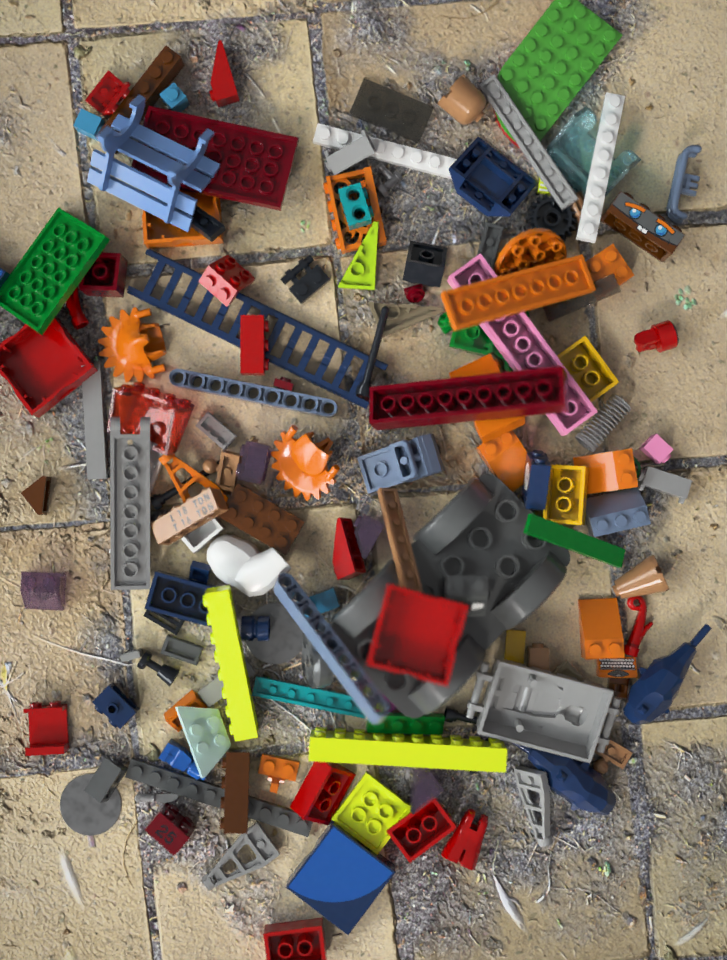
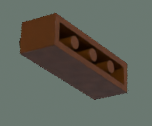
M226 752V756L222 757V768H226L225 776H222L221 789H225V797H221V809H224V817H220V829H223V834H247L250 752Z

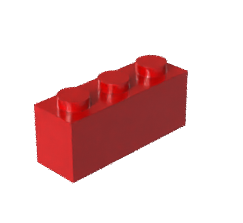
M240 315V373L242 375H265V371L269 370V359H265V351H269V340H265V332H269V320H266L264 315Z

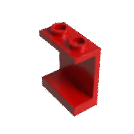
M61 701L49 702V705H42V702L30 703V706L23 709V713H28L30 745L25 748V756L65 754L69 751L67 704H61Z

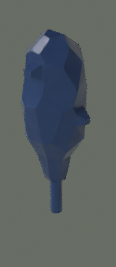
M705 624L689 643L684 642L670 654L653 660L648 669L639 667L638 671L641 677L631 686L623 708L625 717L634 725L650 723L663 713L668 714L670 712L669 707L678 695L681 684L697 652V645L712 629L709 625Z
M512 743L528 754V759L539 771L546 772L550 789L571 803V810L580 809L600 815H609L616 804L615 794L603 776L589 767V763Z

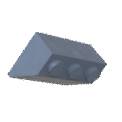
M638 487L587 498L585 519L589 536L597 537L651 524L647 505Z

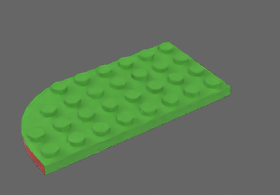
M554 0L509 57L497 76V79L540 142L622 37L620 32L578 0ZM494 111L496 121L504 135L519 148V146L517 145V143L515 142V140L513 139V137L511 136V134L509 133L501 119Z

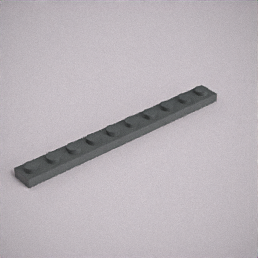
M134 757L131 758L125 776L126 778L220 809L221 797H225V789H221L219 785L201 779L196 780L192 776ZM249 795L248 818L299 835L309 836L313 824L312 821L303 820L292 809Z

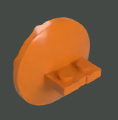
M534 228L524 231L511 239L502 251L498 253L494 272L499 277L566 259L565 243L558 234L546 228Z

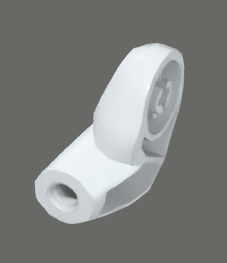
M225 534L217 537L211 542L207 550V561L216 577L225 584L236 587L248 597L267 593L275 586L279 575L288 573L292 569L273 547L260 552L254 543L235 535Z

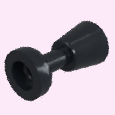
M147 650L137 667L145 669L148 666L157 672V676L170 687L180 670L166 664L161 666L151 660L152 653Z

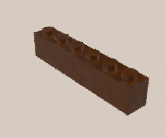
M165 45L101 130L106 126L111 127L118 114L130 119L133 108L129 107V103L138 95L146 98L140 124L146 116L148 106L155 105L160 98L159 94L169 87L185 66L181 56Z

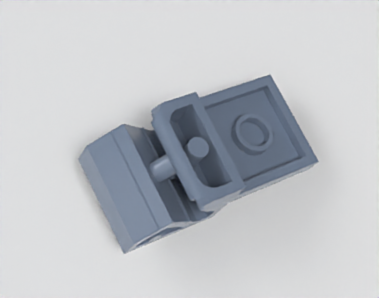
M434 434L418 436L410 441L403 440L386 448L357 457L368 494L377 492L379 488H389L445 471Z

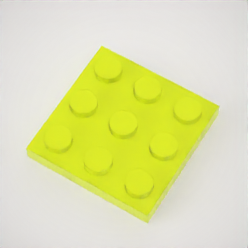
M366 771L332 816L331 820L378 855L391 838L386 830L409 814L413 808Z

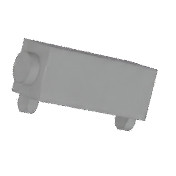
M364 129L361 130L363 137L331 155L328 150L324 151L327 160L325 165L330 173L333 172L336 175L376 152L369 135Z
M649 466L640 469L637 479L639 480V491H643L644 487L677 497L679 498V504H683L685 499H687L693 481Z

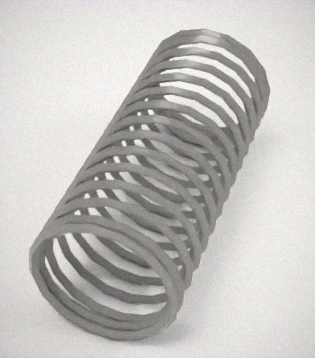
M612 394L609 397V400L603 404L604 407H600L601 410H598V413H595L592 420L586 423L587 426L581 429V433L575 436L577 441L591 452L596 451L598 444H601V441H604V438L610 435L609 431H613L612 428H616L615 425H618L617 421L621 422L620 418L623 419V415H627L626 412L631 410L630 405L616 394Z

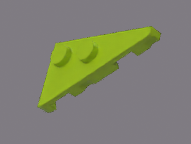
M379 221L373 222L340 281L338 288L375 290Z

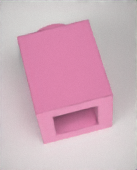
M657 433L651 435L639 448L655 464H660L661 462L664 464L671 457L670 453L674 450Z

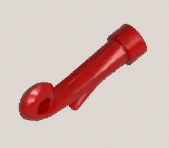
M76 287L74 293L71 294L65 304L71 316V322L74 328L78 330L86 327L89 322L82 312L79 302V289Z
M643 596L627 599L628 607L631 610L638 611L627 644L624 645V654L636 658L639 654V646L642 639L653 625V622L645 625L647 603ZM635 599L639 602V605L634 606L633 604Z

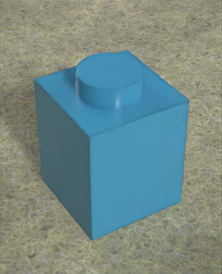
M174 82L159 94L169 110L182 112L190 105L186 95Z
M81 108L73 126L79 133L98 141L96 135L105 122L101 117Z

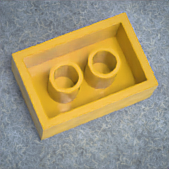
M583 336L557 355L590 402H593L619 383L586 336Z
M551 464L546 508L543 510L544 519L559 524L585 525L588 467Z

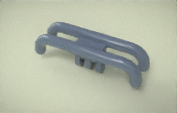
M700 145L686 147L676 161L666 208L668 218L676 224H681L688 217L687 213L680 211L678 208L680 195L695 197L697 191L690 189H698V184L691 181L699 182L700 177L687 174L685 171L688 157L695 158L697 153L702 151Z

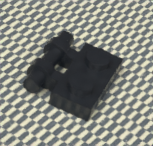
M310 255L305 259H300L298 261L299 264L292 270H287L285 272L286 275L280 279L284 285L290 280L294 285L289 288V291L301 305L330 281V278L318 264L313 269L310 268L309 264L314 261ZM304 269L307 274L298 280L296 275Z

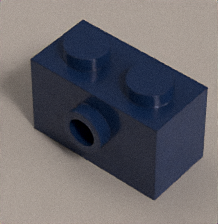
M113 682L93 701L95 709L100 714L104 713L109 718V723L119 729L140 710Z

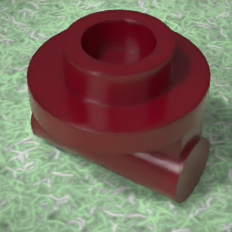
M422 284L403 288L407 300L411 303H417L425 296Z

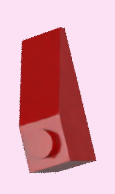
M222 40L218 41L211 77L212 90L209 91L212 102L216 101L218 108L240 102Z
M337 518L332 560L337 580H350L366 573L351 518Z

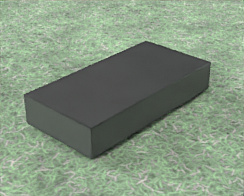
M167 635L161 654L197 666L204 647Z

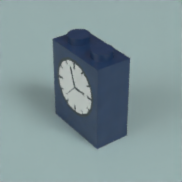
M533 450L532 452H527L522 487L525 509L545 510L551 464L547 454L541 450Z

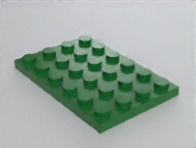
M58 207L1 286L0 306L43 335L110 239Z

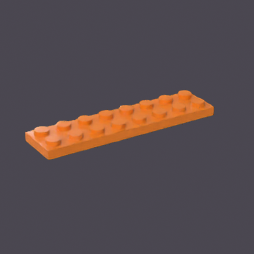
M583 254L446 290L440 295L453 331L590 294L596 288Z

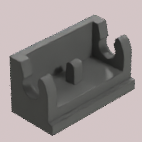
M105 757L84 791L99 803L108 801L127 772L128 767L114 758L109 759Z

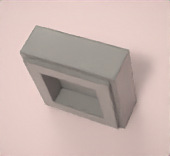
M139 648L122 653L120 655L121 662L142 657L144 655L143 649Z

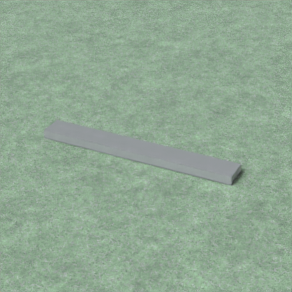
M495 74L479 85L480 90L561 210L563 211L579 200Z

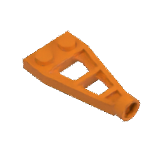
M170 449L158 458L165 466L183 503L186 502L187 498L191 497L188 493V487L194 482L200 483L205 488L220 489L216 483L175 456ZM180 468H184L192 475V478L185 484H182L176 476V472ZM221 490L222 495H223V497H224V500H225V502H227V500H228L229 498H228L227 495Z

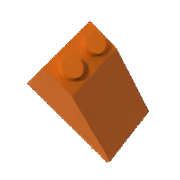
M513 430L484 444L482 443L475 448L493 475L500 479L512 492L523 485L527 451Z
M632 448L573 458L574 466H586L589 468L587 494L638 487Z
M617 598L578 599L581 657L585 660L625 658L624 639Z

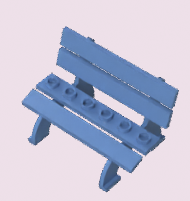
M138 95L129 103V107L133 108L130 119L118 114L111 127L106 126L97 134L101 148L106 154L96 149L93 150L90 163L92 166L89 168L87 182L98 187L103 192L106 191L164 220L167 224L170 223L189 232L193 217L190 215L194 214L198 200L180 192L179 189L183 183L202 192L211 182V178L217 173L220 164L203 156L209 140L214 135V131L207 128L199 137L197 148L193 151L139 124L144 112L146 98ZM115 151H119L167 175L172 187L114 159Z

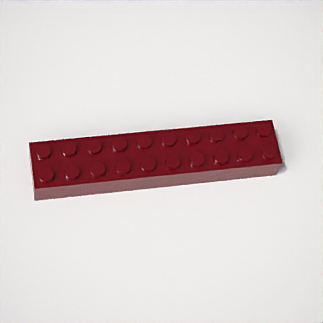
M563 366L369 387V424L376 430L569 412L567 373Z

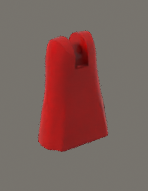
M470 808L462 817L440 854L449 861L457 864L459 862L461 866L475 871L488 826V816L481 814L475 825L472 822L476 810Z

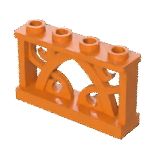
M371 166L361 170L326 176V182L323 183L325 194L330 196V201H327L329 213L333 212L334 219L331 220L332 228L338 234V238H335L337 250L341 249L342 254L358 251L362 244L363 235H367L372 224L349 230L341 202L338 209L336 208L335 199L340 201L339 194L335 193L334 187L339 182L345 183L347 186L352 185L349 180L364 177V180L360 181L361 186L366 188L368 199H366L367 206H371L374 213L372 224L374 221H379L378 246H386L387 240ZM352 193V194L349 195V198H350V199H351L352 197H353L355 200L358 199V196H357L356 193ZM339 220L346 226L342 231ZM355 232L359 233L358 240L353 244L347 243L344 239L346 233L352 235L350 239L354 238Z

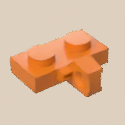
M262 753L258 774L267 775V780L272 781L269 792L277 793L279 783L284 784L285 779L296 781L300 761Z

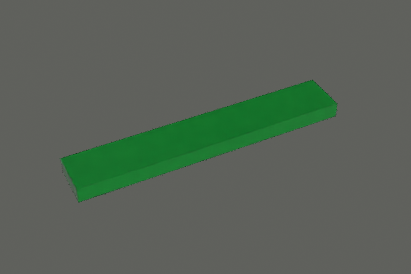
M528 514L524 529L525 534L613 567L622 568L626 549L534 514Z

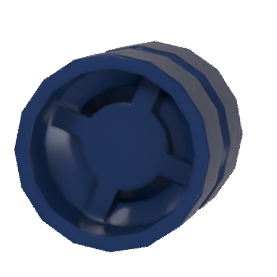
M242 616L241 641H253L254 638H257L258 641H269L270 616H258L257 619H254L253 616Z

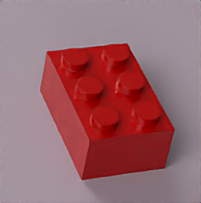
M323 917L265 925L263 936L266 960H327Z

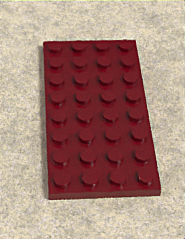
M148 106L143 126L193 151L197 148L199 137L207 128L214 131V135L209 140L203 156L219 163L220 168L202 192L183 183L180 185L181 190L281 211L299 143L298 137ZM133 159L132 168L172 187L167 175Z

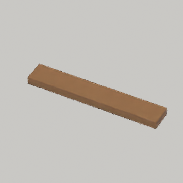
M379 488L377 494L400 587L423 593L397 488Z

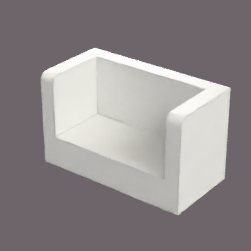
M216 517L181 539L193 553H197L226 527Z

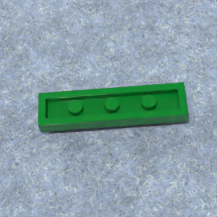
M389 712L380 724H373L367 719L366 731L367 733L442 735L445 716L442 713H430L419 718H411L401 712Z

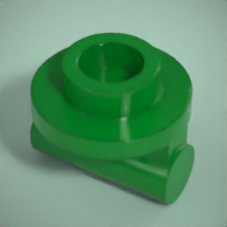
M447 312L443 313L438 320V325L445 335L453 329Z

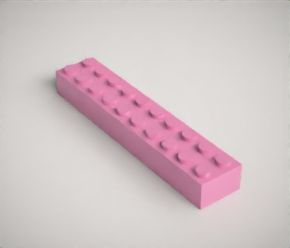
M480 253L451 274L447 282L454 289L498 276ZM524 312L479 324L513 371L557 366L564 367ZM565 367L569 412L546 414L561 436L567 435L598 412Z

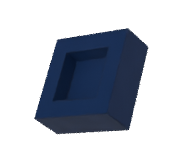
M193 560L189 579L208 583L211 567L208 564Z

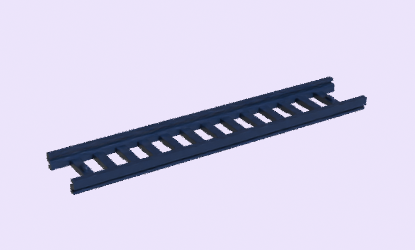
M151 249L146 250L145 254L158 260L144 291L141 292L128 286V294L239 348L240 339L236 337L240 331V315H247L251 306L261 310L259 315H264L266 319L268 315L278 319L268 339L269 351H265V359H269V363L367 410L369 402L357 397L355 392L357 385H360V382L363 381L369 355L240 292L235 298L244 303L228 334L219 328L231 305L226 307L222 303L212 325L202 321L214 297L208 290L195 316L193 317L185 313L199 285L198 281L203 274ZM168 265L175 268V271L161 299L158 300L152 297L151 294L165 266ZM185 273L191 276L192 279L176 309L168 305L182 274ZM285 323L294 326L295 329L279 359L271 355V352ZM304 331L312 335V338L298 367L287 362ZM321 339L330 345L315 375L306 372L305 369ZM339 348L347 352L331 384L322 380V377L336 349ZM356 356L364 360L350 391L347 392L339 388L353 357ZM378 359L375 362V366L384 371L388 367V364Z

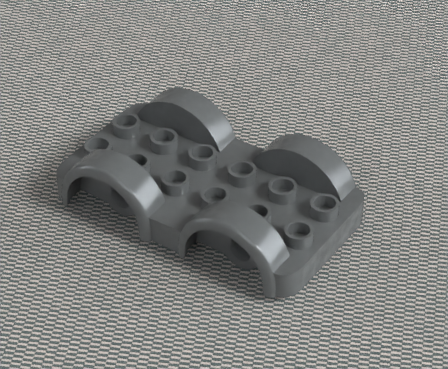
M484 474L479 478L474 477L468 480V483L423 528L414 534V542L411 544L423 593L445 599L444 576H488V601L485 616H466L462 634L456 645L455 660L448 687L421 680L406 673H395L366 664L387 583L400 586L394 559L388 560L379 573L348 604L332 616L331 628L374 685L399 711L408 717L419 718L422 715L430 714L449 701L479 669L485 659L486 649L505 630L516 627L532 615L554 593L566 576L567 566L570 562L568 549L524 533L527 516L534 513L530 509H525L524 503L496 476Z

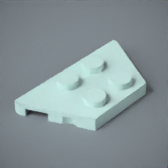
M177 706L175 709L200 778H205L231 747L218 709Z

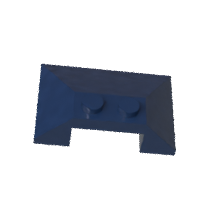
M479 136L448 169L456 193L486 216L510 217L538 183Z

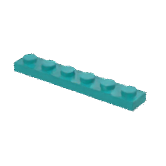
M256 676L252 696L366 718L349 694L320 688L311 689L310 686Z

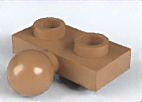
M223 450L221 451L219 464L214 459H207L203 462V470L208 474L218 472L216 485L220 489L233 492L237 484L242 454Z
M611 739L609 745H606L604 753H600L596 750L597 743L594 753L602 758L594 762L593 769L604 775L608 772L609 761L624 769L633 753Z

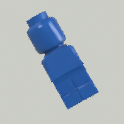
M170 739L158 758L167 762L173 768L181 771L187 770V774L196 780H204L205 778H200L192 754L186 747Z

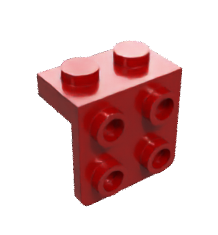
M108 70L84 101L102 116L113 114L119 107L117 104L119 99H125L130 93L129 87L131 84L129 82L123 83Z
M226 255L208 265L198 282L228 307L232 304L239 291L252 284L255 278L235 258Z

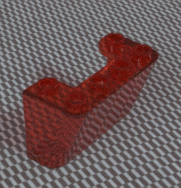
M134 382V385L122 384L121 387H115L112 390L107 432L110 433V417H120V434H140V417H150V441L158 444L152 446V450L167 456L177 453L195 405L191 403V400L178 399L174 394L162 393L158 388H148L141 382Z

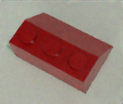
M315 761L290 808L303 820L329 825L332 816L337 811L356 774L336 762Z
M432 795L387 829L386 832L409 863H411L456 829L457 826L446 808Z

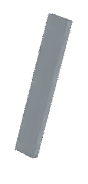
M100 364L94 365L98 371L82 383L87 480L108 479L102 365Z

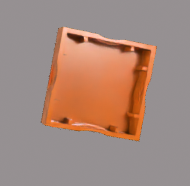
M179 189L180 192L197 199V206L222 223L220 198ZM143 210L144 244L148 249L224 243L223 233L211 242L192 227L189 232H186L170 223H165L164 220Z

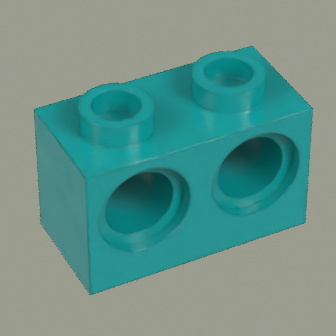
M360 182L339 188L338 194L349 230L372 224L374 213L372 207L367 206L366 199H368L366 188H362ZM356 193L359 195V198L351 200L349 195ZM360 211L363 212L365 216L361 219H358L354 216V214Z

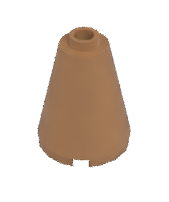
M654 555L647 557L614 581L615 585L612 586L616 596H621L622 599L670 590Z

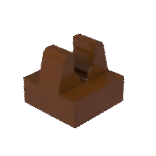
M608 678L607 688L614 691L612 697L627 698L629 679Z

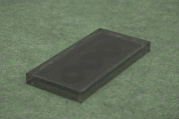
M364 78L349 115L419 144L434 107Z

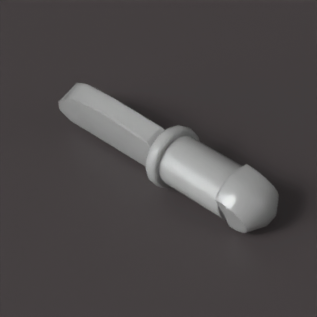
M138 793L134 799L139 803H167L175 801L179 795Z

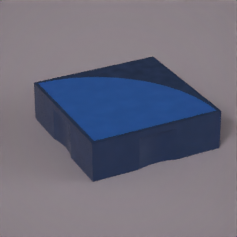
M331 821L318 838L313 850L303 858L288 878L286 888L349 935L395 874V865L380 853L378 855L334 821Z

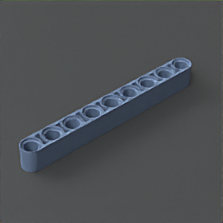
M174 369L169 374L170 382L182 389L326 418L334 417L338 411L336 402L327 398L183 369ZM177 374H183L184 376L183 381L180 383L175 382ZM198 377L202 378V384L199 387H195L193 384L194 380ZM216 381L221 382V388L214 391L212 384ZM239 385V393L236 395L231 394V387ZM252 389L259 390V395L256 398H250L249 392ZM272 392L278 395L275 402L268 401V395ZM290 396H294L297 399L296 404L293 406H289L286 403L287 398ZM308 400H313L316 403L315 407L311 410L305 408V403ZM326 404H332L334 406V411L332 413L324 412V406Z
M288 573L279 575L274 586L275 595L366 718L373 724L382 723L390 712L389 703L295 578Z

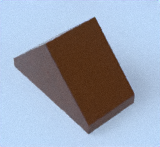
M42 476L21 492L38 515H47L51 477Z

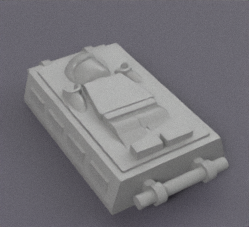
M495 659L492 672L488 673L490 664L482 662L480 670H477L476 684L471 700H468V710L466 713L467 718L473 719L475 711L479 712L477 734L591 763L597 743L596 750L604 753L606 745H609L610 742L609 736L615 717L620 712L621 698L614 696L612 704H610L614 693L612 689L586 680L579 681L571 676L559 673L557 675L552 674L548 670L537 667H526L522 663L506 659L505 661ZM484 681H488L482 704H480L478 701ZM608 713L602 734H600L606 714Z

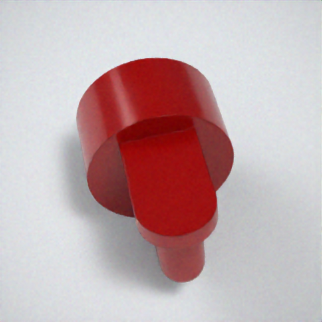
M667 320L651 325L649 330L637 333L634 336V343L638 352L656 348L661 353L676 348L679 343V337L675 325Z

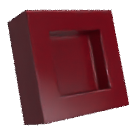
M285 377L275 378L273 384L275 388L292 392L295 387L291 383L292 380Z

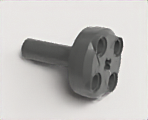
M303 633L301 664L310 688H322L331 685L334 673Z

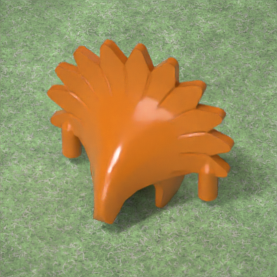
M134 307L130 316L122 309L120 310V320L110 316L109 320L112 327L103 326L101 328L107 337L98 339V343L106 347L99 352V356L109 357L104 367H115L114 377L124 373L125 382H130L133 376H135L137 381L142 383L145 374L154 379L155 374L166 371L165 364L153 367L151 364L152 361L167 354L159 323H141L140 318L152 316L150 308L138 311V308Z
M292 425L287 432H281L282 441H274V445L278 450L272 451L270 454L277 461L271 467L280 471L276 479L278 481L285 480L284 490L293 487L295 498L302 493L306 501L311 499L312 494L316 499H320L321 491L326 494L330 492L328 484L336 483L334 477L340 470V467L336 464L330 470H328L327 466L333 450H329L334 442L327 437L319 443H313L311 438L314 432L306 433L299 439H295L293 436L298 431V427Z

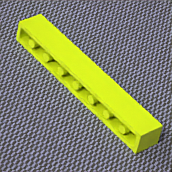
M229 584L207 588L205 595H203L204 607H208L209 614L206 615L208 626H212L213 632L210 633L212 644L216 646V651H214L215 662H219L220 665L218 677L220 681H223L224 685L222 687L223 699L227 700V705L225 706L226 716L231 719V723H229L230 735H234L235 742L258 738L259 727L231 586Z

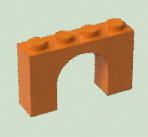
M490 353L450 372L449 377L456 378L501 373L499 370L501 366L497 358L493 359ZM526 416L474 421V426L484 444L502 434L525 425Z

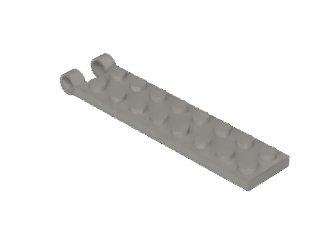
M110 417L111 590L150 589V417H140V434H120V417ZM129 439L133 440L132 445H128L127 441Z

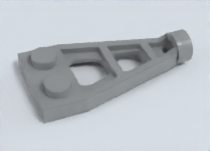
M517 766L513 768L517 788L534 834L537 837L538 845L549 846L553 843V838L550 833V790L546 772ZM528 790L539 792L540 804L531 800ZM535 811L542 813V822L538 821Z
M257 821L248 828L247 834H241L213 869L202 877V881L205 887L211 891L218 885L264 867L278 857L280 851ZM247 844L256 854V858L248 863H242L237 854ZM229 859H233L238 869L230 874H226L222 866Z

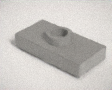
M207 412L196 424L197 428L223 450H226L238 437L210 412Z

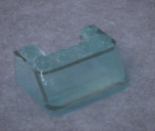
M587 105L572 116L546 148V151L569 185L576 192L581 191L583 196H585L596 139L589 132L597 122L595 113ZM625 150L616 159L613 157L605 197L641 161L633 151Z

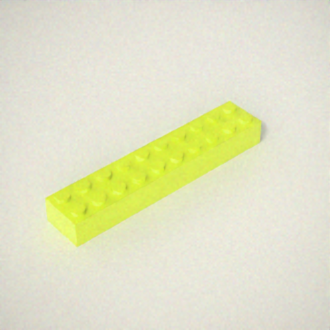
M315 727V729L311 730L308 761L506 773L507 747L503 741L492 737L485 741L479 736H469V739L461 738L462 736L450 735V738L442 737L439 734L423 736V734L365 733L363 729H354V732H348L344 728H335L334 731L327 730L326 727Z

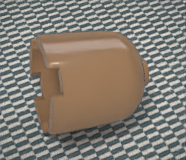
M464 74L449 88L450 91L447 95H443L438 102L442 109L462 125L471 124L474 120L478 122L485 115L483 112L486 106L485 96Z

